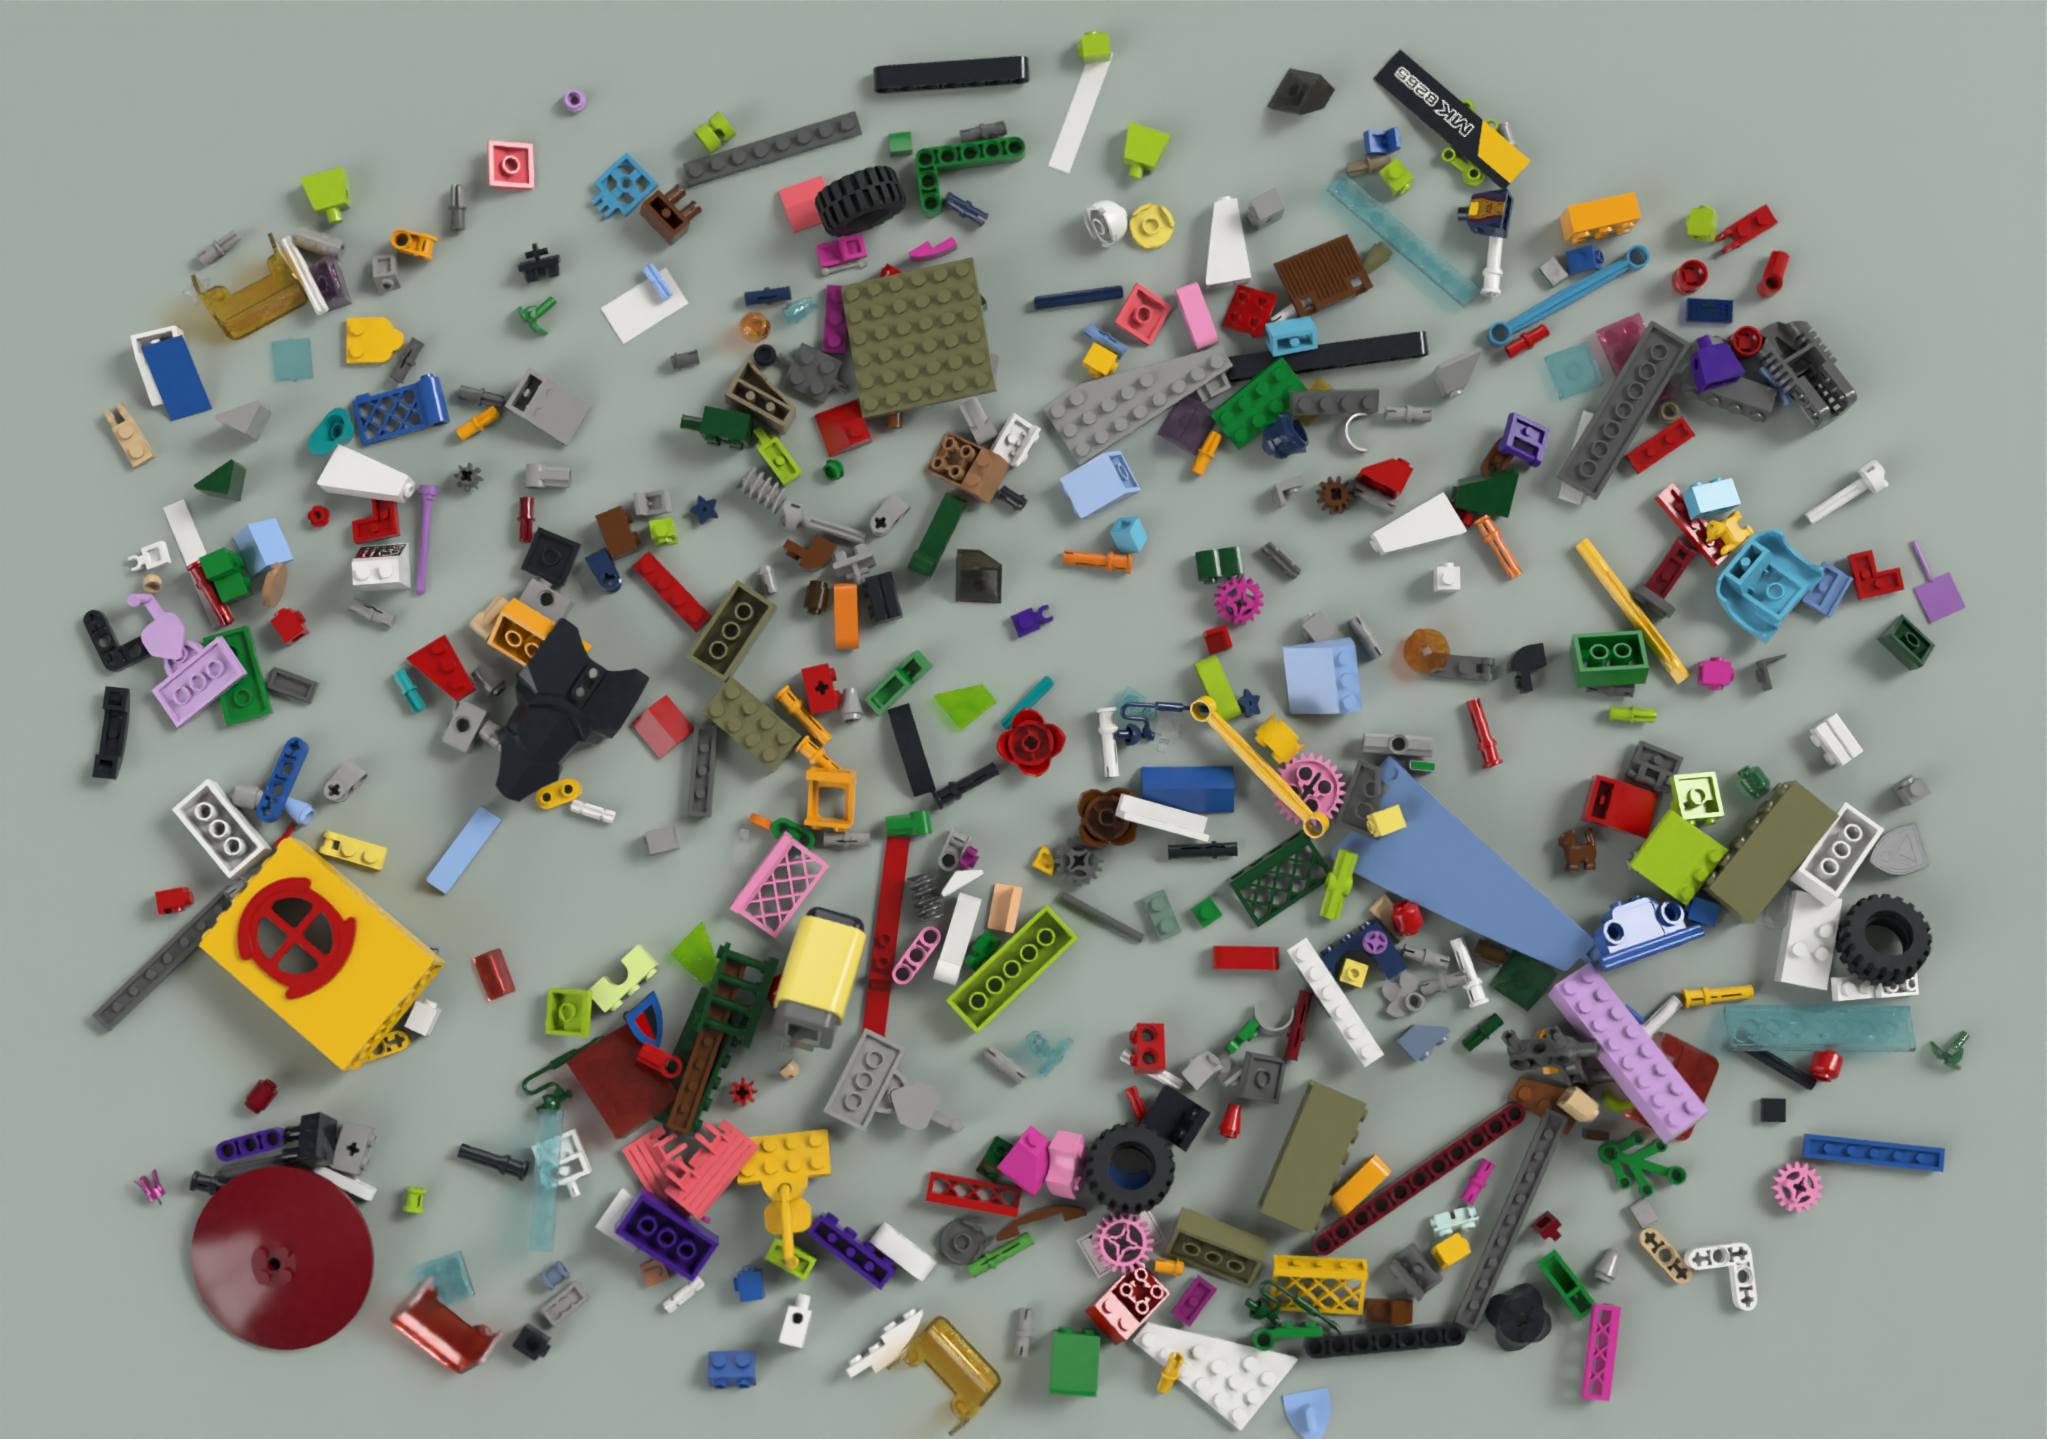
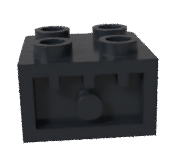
M1165 1084L1141 1123L1147 1125L1146 1127L1151 1130L1155 1129L1159 1132L1160 1136L1187 1152L1211 1112Z

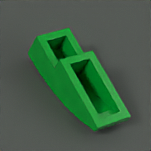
M919 650L912 652L864 700L879 716L882 715L917 683L933 665Z
M1555 1249L1536 1263L1578 1321L1592 1311V1303H1595V1301Z

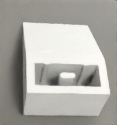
M176 325L131 335L135 359L153 407L164 403L141 347L180 335L184 337L183 330Z

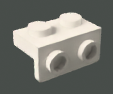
M1011 413L990 451L1000 455L1011 466L1019 467L1026 461L1028 457L1027 452L1030 447L1037 442L1041 428L1030 424L1017 414Z

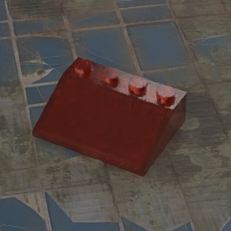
M627 1024L585 1048L566 1062L616 1139H625L674 1104L677 1096L676 1091L666 1076L636 1060L644 1044L633 1036Z

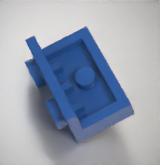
M755 1350L709 1351L708 1382L710 1387L725 1389L729 1386H737L741 1389H747L750 1386H756Z

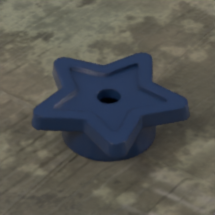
M699 495L697 497V505L691 508L689 512L697 515L700 524L703 525L707 519L719 517L714 509L717 499L705 500Z
M1244 689L1243 696L1237 701L1241 712L1245 714L1246 718L1250 717L1252 713L1257 715L1261 713L1258 706L1260 696L1252 695L1248 689Z

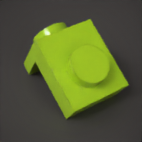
M1397 157L1378 173L1393 190L1391 194L1394 197L1399 193L1404 195L1412 188L1411 183L1414 177Z

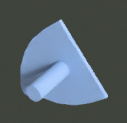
M1328 1387L1282 1395L1287 1417L1294 1429L1304 1439H1321L1329 1424L1331 1414Z

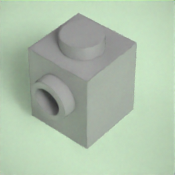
M1312 611L1301 619L1304 623L1300 626L1302 629L1300 634L1307 643L1327 641L1337 633L1321 611L1316 614Z
M1207 1051L1202 1054L1196 1053L1188 1061L1190 1065L1181 1074L1196 1090L1206 1087L1223 1067L1219 1064V1059Z

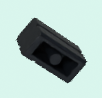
M891 571L864 578L866 584L862 585L865 598H870L872 605L867 607L870 619H875L877 624L903 618Z

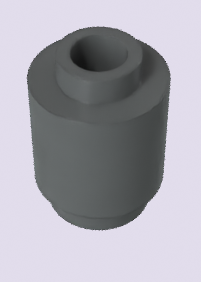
M482 663L471 674L474 678L473 681L489 697L492 695L496 697L505 689L504 684L506 681L491 665L487 666L485 663Z

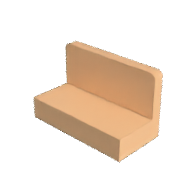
M999 883L995 884L987 925L989 929L1014 933L1023 888Z

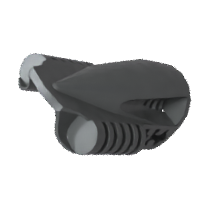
M1793 321L1770 324L1760 332L1762 345L1755 357L1759 362L1765 361L1763 363L1765 369L1771 367L1767 372L1770 375L1776 373L1773 376V380L1775 382L1781 380L1778 386L1780 388L1786 386L1783 389L1784 394L1791 393L1803 413L1812 422L1816 430L1826 427L1844 414L1856 402L1857 394L1834 365L1837 361L1836 357L1829 358L1832 352L1830 350L1824 352L1827 348L1825 344L1819 346L1822 342L1820 337L1814 339L1817 333L1815 331L1809 333L1812 327L1808 322ZM1839 404L1840 408L1836 410L1834 407Z

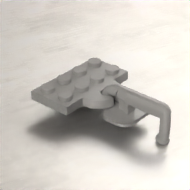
M867 1028L864 1029L823 1111L864 1133L875 1112L881 1114L896 1112L900 1124L914 1131L925 1129L930 1120L954 1132H960L964 1127V1122L960 1118L952 1119L935 1110L940 1101L939 1093L935 1088L923 1082L908 1085L904 1075L896 1070L907 1048Z

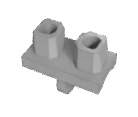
M864 543L858 544L853 548L856 555L847 558L845 551L834 553V563L832 565L838 579L847 576V579L850 580L857 577L858 583L863 582L861 575L869 573L868 568L876 566L872 551L868 550Z

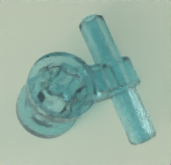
M1032 1031L1026 1038V1045L1033 1056L1037 1058L1046 1056L1048 1058L1039 1070L1043 1077H1046L1056 1064H1060L1064 1058V1053L1073 1043L1071 1038L1065 1037L1055 1050L1050 1046L1045 1034L1041 1031Z

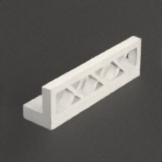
M1125 794L1120 796L1115 816L1208 842L1210 835L1204 833L1208 817Z

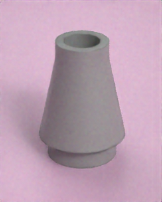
M843 689L840 715L843 717V722L855 723L861 721L863 712L857 695V689Z
M1608 1248L1603 1258L1593 1270L1595 1272L1594 1278L1611 1285L1612 1281L1616 1280L1621 1253Z

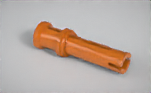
M1486 514L1473 522V525L1478 527L1484 537L1482 540L1486 544L1489 543L1511 580L1523 572L1500 536L1502 531L1496 528L1490 518L1492 515Z
M1064 550L1063 564L1106 568L1108 572L1119 570L1131 574L1133 554L1120 555L1114 554L1113 551L1107 554Z

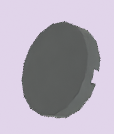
M967 1218L955 1219L949 1222L943 1229L940 1237V1248L944 1257L957 1265H968L975 1262L982 1256L986 1246V1238L982 1227L975 1221Z

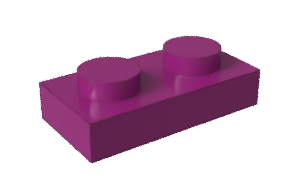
M1197 1275L1171 1310V1314L1190 1327L1214 1295L1217 1288L1200 1275Z

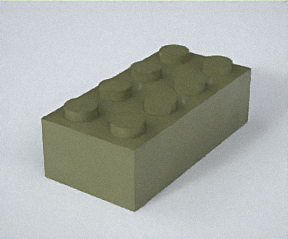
M737 580L686 657L726 683L734 675L778 607Z
M733 677L726 682L702 710V713L772 772L777 770L803 739L799 733Z

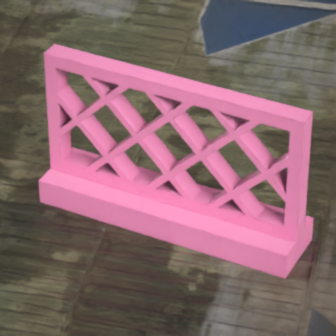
M784 831L732 901L730 909L735 913H740L776 938L830 864L792 838L791 834ZM792 846L801 851L802 859L789 861L788 851ZM785 857L786 862H781L782 859ZM816 861L822 866L818 873H807L806 862ZM803 863L805 875L792 877L790 865ZM787 865L788 877L775 879L774 870L776 867ZM772 874V880H767ZM806 879V889L801 892H794L792 881ZM789 881L791 893L778 895L776 883ZM773 884L775 896L762 897V886ZM795 896H800L798 900L795 901ZM792 897V908L781 911L779 899ZM776 899L778 911L764 913L763 901ZM760 902L761 914L752 915L745 909L750 903ZM778 915L780 924L773 930L766 925L765 917Z

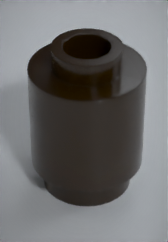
M810 580V584L806 588L803 608L807 609V613L821 615V611H826L829 595L828 583Z
M1480 938L1473 952V956L1478 957L1477 960L1499 968L1500 964L1505 965L1509 952L1506 951V946L1489 939L1482 940Z

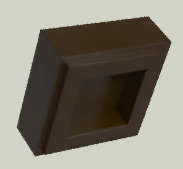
M1582 1129L1581 1137L1587 1140L1608 1142L1610 1133L1600 1130Z

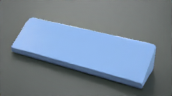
M480 806L426 878V881L447 894L499 825L501 819L484 806Z

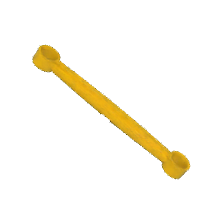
M1200 696L1190 706L1192 717L1197 721H1207L1241 760L1304 821L1303 830L1309 837H1321L1329 828L1327 816L1321 812H1312L1275 770L1216 713L1217 706L1211 697ZM1198 702L1207 705L1209 715H1204L1198 710ZM1310 819L1318 820L1322 825V831L1314 830L1310 825Z

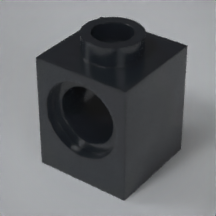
M528 1323L523 1327L512 1347L536 1361L539 1357L544 1358L550 1350L551 1346L548 1343L551 1337ZM529 1338L538 1340V1349H532L529 1346Z

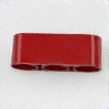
M1213 946L1212 969L1279 970L1280 947Z

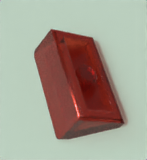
M498 948L473 958L489 1001L516 991L501 949Z

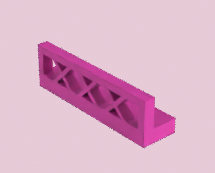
M1592 1303L1581 1397L1585 1399L1610 1401L1621 1307L1614 1304ZM1599 1310H1602L1601 1323L1598 1321ZM1599 1335L1598 1347L1595 1344V1337ZM1596 1358V1365L1594 1370L1592 1367V1362ZM1593 1382L1592 1393H1589L1590 1383Z

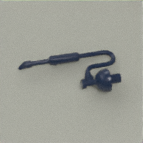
M1159 701L1155 703L1127 702L1120 709L1121 717L1126 720L1143 721L1145 725L1141 733L1138 726L1129 723L1125 730H1117V738L1125 739L1127 746H1133L1141 738L1153 741L1155 737L1154 732L1150 729L1148 719L1142 716L1126 715L1125 709L1127 707L1154 708L1156 711L1182 712L1183 710L1190 711V706H1183L1182 703ZM1198 706V710L1201 713H1209L1207 707Z

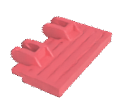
M725 1119L718 1126L725 1132L724 1134L708 1122L703 1125L709 1133L716 1136L711 1143L701 1134L696 1133L694 1136L698 1142L710 1150L707 1153L700 1147L690 1159L688 1164L694 1170L690 1169L678 1158H675L673 1163L677 1168L685 1172L684 1176L679 1179L672 1171L667 1169L664 1171V1175L679 1186L676 1189L669 1184L664 1192L698 1220L703 1217L760 1148L754 1141Z
M661 1124L624 1147L622 1151L647 1191L689 1217L692 1214L675 1203H669L667 1200L668 1195L664 1192L669 1184L676 1189L679 1188L678 1185L664 1175V1171L666 1169L672 1171L679 1179L684 1176L685 1172L675 1166L671 1157L688 1146L686 1143H681L674 1150L667 1153L663 1145L678 1138L680 1133L675 1131L660 1141L659 1137L667 1133ZM681 1156L677 1157L681 1162H683L686 1165Z

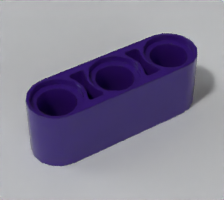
M274 1127L225 1140L217 1145L216 1155L221 1161L226 1162L277 1149L286 1144L287 1140L284 1137L286 1132L283 1128ZM272 1132L279 1136L277 1144H273L270 1140ZM250 1138L256 1142L254 1150L248 1147V1140ZM227 1144L231 1145L234 1149L232 1156H228L225 1152Z

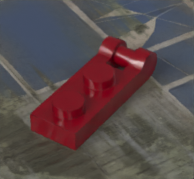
M1678 537L1645 584V587L1665 599L1698 550L1693 546H1687L1684 544V540ZM1678 551L1685 555L1683 559L1676 555Z

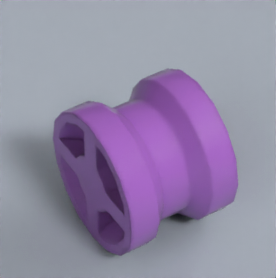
M1370 931L1364 935L1362 945L1367 952L1379 954L1386 949L1387 938L1380 931Z

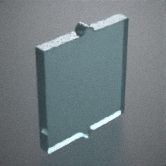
M288 338V340L272 342L275 381L292 380L296 382L297 379L313 378L310 338Z

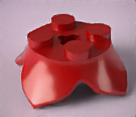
M1024 708L1014 716L1010 729L999 736L996 750L1005 761L1016 764L1023 774L1037 778L1048 770L1052 758L1062 751L1066 736L1055 724L1046 723L1040 713L1030 708ZM1032 737L1033 741L1038 743L1037 746H1034L1035 749L1033 750L1024 745V742H1028L1027 738Z

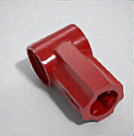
M1774 250L1771 252L1762 278L1757 284V293L1761 297L1771 298L1782 288L1783 278L1791 259L1787 253ZM1766 282L1772 283L1774 289H1769L1766 286Z
M648 1042L644 1043L636 1059L669 1078L679 1075L684 1067L681 1058L671 1055ZM669 1060H673L678 1064V1070L675 1073H671L666 1069V1063Z

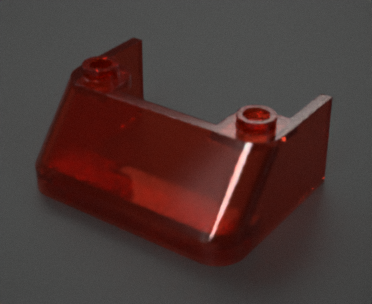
M431 1274L419 1282L390 1316V1321L452 1371L464 1374L486 1360L504 1334V1331L499 1330L492 1334L491 1329L484 1324L470 1326L437 1300L439 1294L436 1291L437 1287L431 1283L435 1278Z

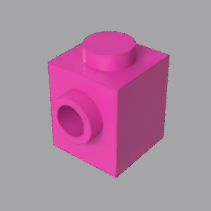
M1710 657V661L1703 660L1698 662L1697 685L1709 686V690H1723V687L1730 685V681H1733L1734 668H1731V662H1725L1723 657Z

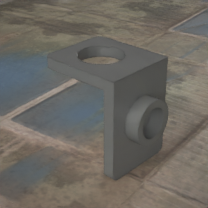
M1787 654L1756 662V678L1762 684L1763 691L1772 689L1766 663L1786 658Z

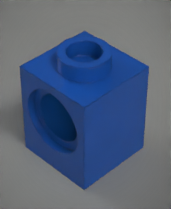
M1693 897L1687 906L1684 904L1682 906L1684 910L1683 919L1700 923L1707 927H1714L1721 905Z

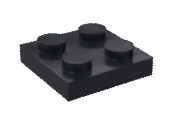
M538 527L521 569L564 587L582 545Z

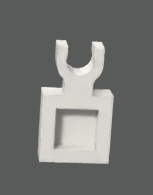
M164 541L141 548L143 554L141 556L133 555L128 557L129 561H138V565L131 568L132 572L136 573L142 571L145 566L147 570L152 571L171 564L166 542Z

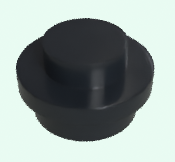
M762 344L756 348L754 359L759 366L769 367L776 361L777 354L771 345Z

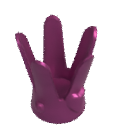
M156 1169L152 1172L155 1188L146 1176L140 1177L144 1188L134 1180L146 1194L149 1203L157 1199L159 1204H162L159 1197L166 1193L160 1184Z

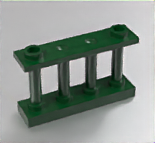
M725 941L724 946L720 945L716 958L719 961L701 1012H696L693 1025H696L695 1030L701 1032L702 1027L706 1026L736 1036L740 1040V1046L750 1048L780 960L769 956L768 961H760L730 951L731 943ZM728 959L760 970L759 973L763 974L760 983H752L722 973L725 960ZM718 981L752 992V995L755 996L753 1004H748L747 1006L714 995ZM712 1003L744 1014V1017L748 1018L745 1027L741 1026L739 1028L706 1017L710 1004Z

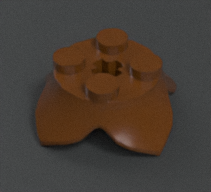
M1120 787L1112 788L1107 792L1090 789L1080 794L1077 809L1081 818L1079 834L1084 844L1096 848L1103 847L1106 844L1124 846L1135 840L1138 830L1137 823L1115 816L1121 794L1134 797L1131 790ZM1102 813L1105 815L1110 813L1112 815L1110 818L1113 820L1111 824L1109 822L1104 824L1101 821L1103 819L1101 817Z

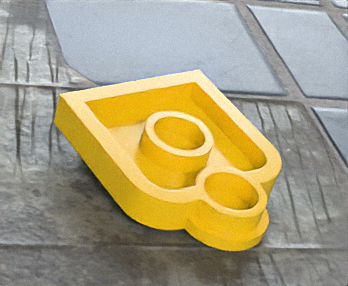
M347 318L348 364L388 363L392 360L394 351L399 350L404 344L403 334L399 330L394 329L392 323L386 318Z

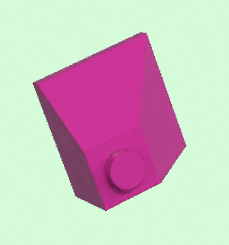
M1030 1125L997 1167L1032 1197L1035 1196L1044 1184L1049 1171L1050 1153L1048 1147L1051 1144L1049 1139Z

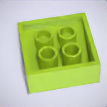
M1669 808L1628 865L1687 906L1728 849Z

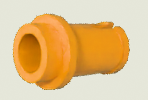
M1156 1257L1154 1273L1173 1274L1175 1277L1178 1275L1182 1276L1184 1262L1179 1261L1180 1259L1174 1261Z

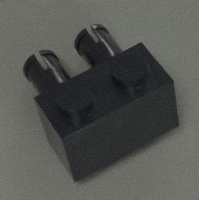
M322 1112L302 1115L300 1125L286 1127L284 1131L288 1133H284L285 1139L288 1142L298 1139L299 1141L298 1147L282 1151L283 1154L288 1153L281 1155L283 1162L289 1164L300 1161L312 1168L333 1165L337 1120Z

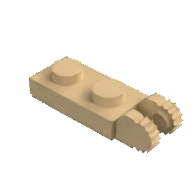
M120 403L117 405V408L125 421L118 424L110 410H107L104 414L113 427L111 429L132 466L138 468L154 459L155 455L134 418L130 416L126 407Z

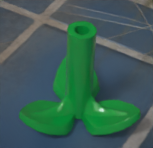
M549 297L538 307L530 306L523 310L522 306H519L518 311L524 323H529L528 325L533 331L547 335L548 332L538 326L537 320L557 302L553 297Z

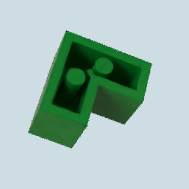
M223 547L199 558L207 579L214 582L222 603L231 605L254 595L251 589L254 588L250 576L244 572L245 562L240 554L237 555L236 552Z

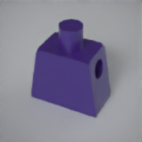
M1709 335L1702 336L1696 340L1699 349L1691 357L1690 362L1698 393L1737 383L1745 374L1743 367L1727 343L1723 342L1713 345Z

